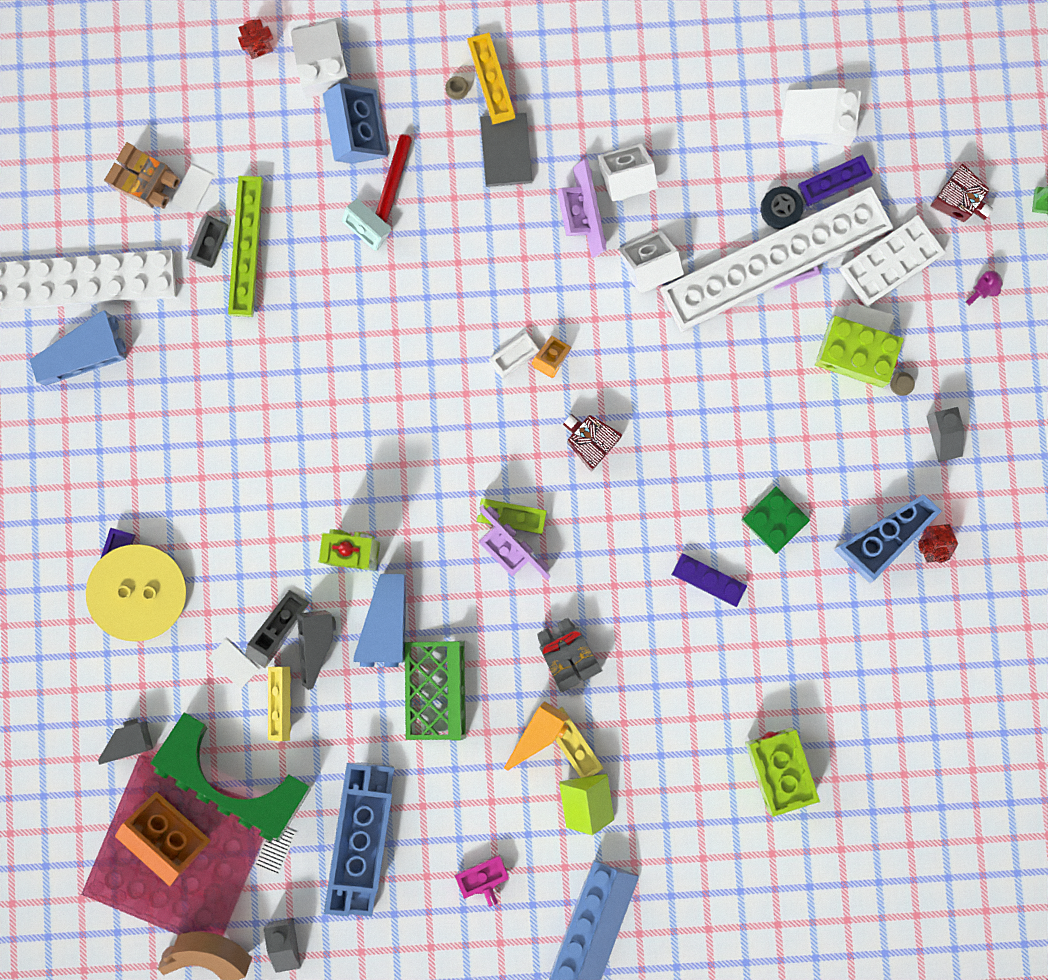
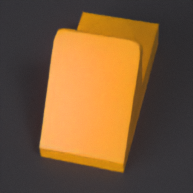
M551 335L534 357L531 364L534 365L535 369L550 378H554L572 347Z

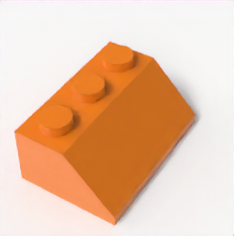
M157 791L123 822L115 835L119 841L169 886L177 880L211 841Z

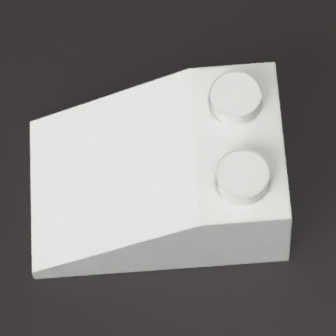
M335 21L290 32L297 70L306 99L323 95V93L338 83L351 85Z
M843 88L787 90L780 137L850 146L856 137L862 91Z

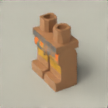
M126 142L116 159L121 165L114 162L104 181L112 189L146 204L152 209L154 206L165 209L169 202V197L162 193L164 188L168 186L175 190L181 180L165 163L145 154L134 145Z

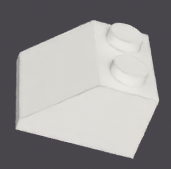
M642 143L597 156L606 190L612 201H622L630 196L647 194L651 190L658 189L654 163Z
M661 230L618 248L630 278L640 293L650 291L656 286L671 282L677 277L684 275L677 249Z

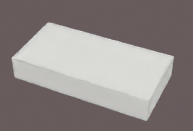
M526 332L488 360L503 380L535 357L540 349Z

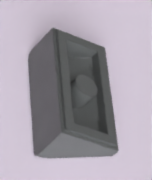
M209 215L203 216L186 259L212 268L228 224Z

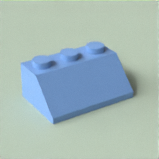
M338 83L323 93L334 161L354 164L386 158L388 153L376 89Z

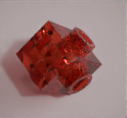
M260 19L249 20L238 27L241 36L237 38L243 51L248 50L252 59L273 52L270 40H273V36L269 27H264Z
M950 524L927 526L918 543L919 551L924 555L927 563H943L950 560L958 546Z

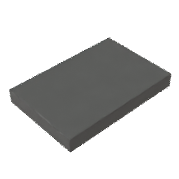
M527 113L515 114V119L493 125L490 116H481L486 187L532 183Z

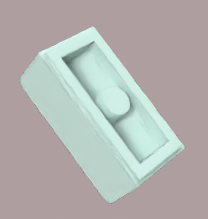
M356 199L346 207L342 222L374 251H377L389 235L391 227L359 199Z

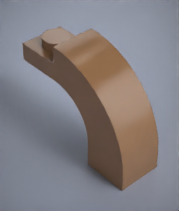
M188 932L178 935L174 946L165 949L157 969L163 975H166L186 966H200L214 972L221 980H240L246 977L252 957L240 945L221 935L208 932Z

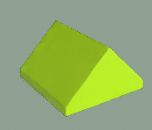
M608 774L559 781L566 828L593 836L614 821Z

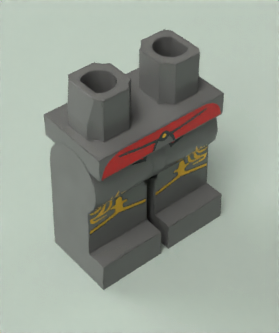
M569 618L557 623L562 635L556 639L553 638L549 628L537 633L541 645L539 648L561 693L580 683L569 662L570 660L573 661L583 681L602 672L599 663L579 628H575Z

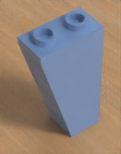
M105 310L101 311L31 358L30 363L36 382L47 386L126 360L124 355L126 346L123 339L118 336L119 324L116 317Z
M405 574L379 575L354 654V662H360V667H374L375 662H384V667H399V663L405 662Z

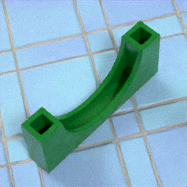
M184 712L150 764L156 767L153 772L164 779H167L168 776L176 779L177 781L174 785L186 792L189 788L196 791L197 795L195 797L206 804H209L210 801L219 805L216 810L228 817L231 813L240 818L238 823L249 830L252 826L261 830L259 836L267 841L272 842L273 839L280 841L311 791V788L288 774L277 788L257 798L235 799L217 792L207 782L200 764V747L208 728L205 724Z

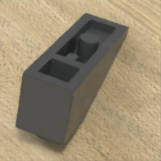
M289 590L249 641L245 656L266 668L297 624V614L304 613L309 602Z
M326 610L297 614L302 685L307 690L313 689L333 640V631L336 630L335 618Z

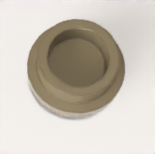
M454 76L447 81L445 89L451 99L461 100L468 94L469 86L464 78Z
M906 372L895 374L890 381L891 390L898 396L910 394L915 386L913 377Z

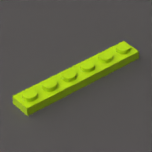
M238 175L228 303L229 316L253 317L263 193V178L258 176Z

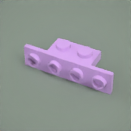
M583 159L573 167L577 187L560 188L557 193L566 236L587 235L591 258L607 250L606 238L603 234L602 218L598 210L597 194L593 186L592 170L589 167L588 159Z
M482 504L479 507L480 512L494 525L479 540V543L511 576L529 561L548 580L550 578L548 571L550 567L541 557L537 560L531 554L533 549L524 540L520 543L516 539L515 535L517 533L508 523L503 525L498 520L500 515L491 506L486 508Z

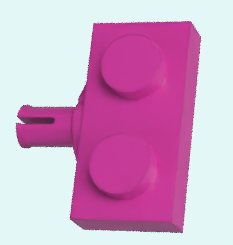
M500 854L455 874V879L464 899L475 894L484 893L489 907L493 906V903L494 905L499 903L493 889L499 883L510 878Z

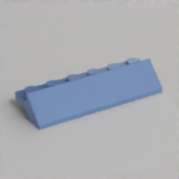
M368 762L346 763L324 907L325 915L349 917V914L372 916L392 798L393 766L369 764Z
M593 860L554 961L549 980L602 979L636 887L638 875Z

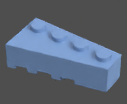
M923 494L839 545L834 551L871 584L942 510Z

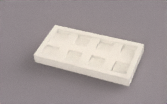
M917 215L843 265L839 270L862 303L868 307L946 253L919 215Z

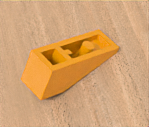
M544 701L537 709L504 769L508 771L552 744L557 737L562 739L569 728L566 724L569 716Z

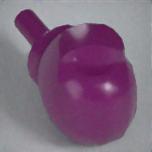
M986 271L982 274L973 287L975 293L966 301V304L970 306L979 296L985 299L987 296L999 295L1003 285L1000 274L995 271Z

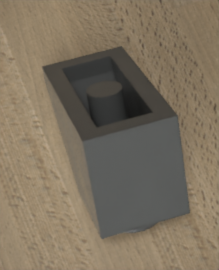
M950 408L926 416L938 462L963 457L964 427L959 408Z
M136 718L123 722L124 727L114 731L99 757V765L152 750L153 745L147 721L138 723Z
M289 918L269 922L264 927L267 954L275 972L300 969L301 964L294 919Z

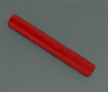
M404 134L399 136L376 210V215L385 223L388 221L412 143L411 137Z

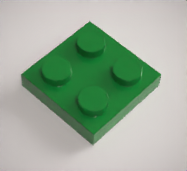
M776 486L741 521L774 554H777L810 519Z

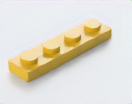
M490 33L467 38V44L492 125L515 119L513 106Z

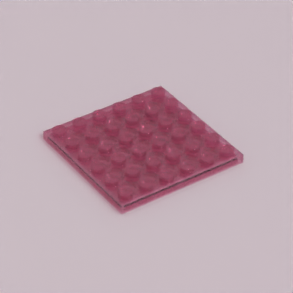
M140 755L81 895L177 935L188 932H208L224 937L264 839L259 836L261 830L254 826L250 830L238 823L239 817L232 813L229 817L216 810L219 805L212 801L209 804L202 802L195 797L197 792L191 788L187 792L174 785L177 780L171 776H168L167 779L162 778L153 772L156 768L150 764L153 759ZM209 783L213 789L225 796L235 799H248ZM156 791L211 840L171 886L115 837L123 822Z

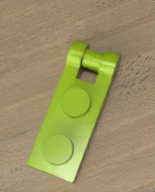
M481 498L480 506L483 504L486 508L491 506L498 509L497 513L500 515L498 520L503 525L508 523L515 530L542 535L547 510ZM482 513L477 516L476 522L493 525Z

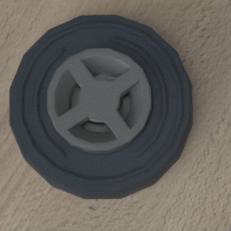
M779 186L766 193L761 202L760 212L767 225L774 229L782 230L799 221L803 214V201L794 189Z

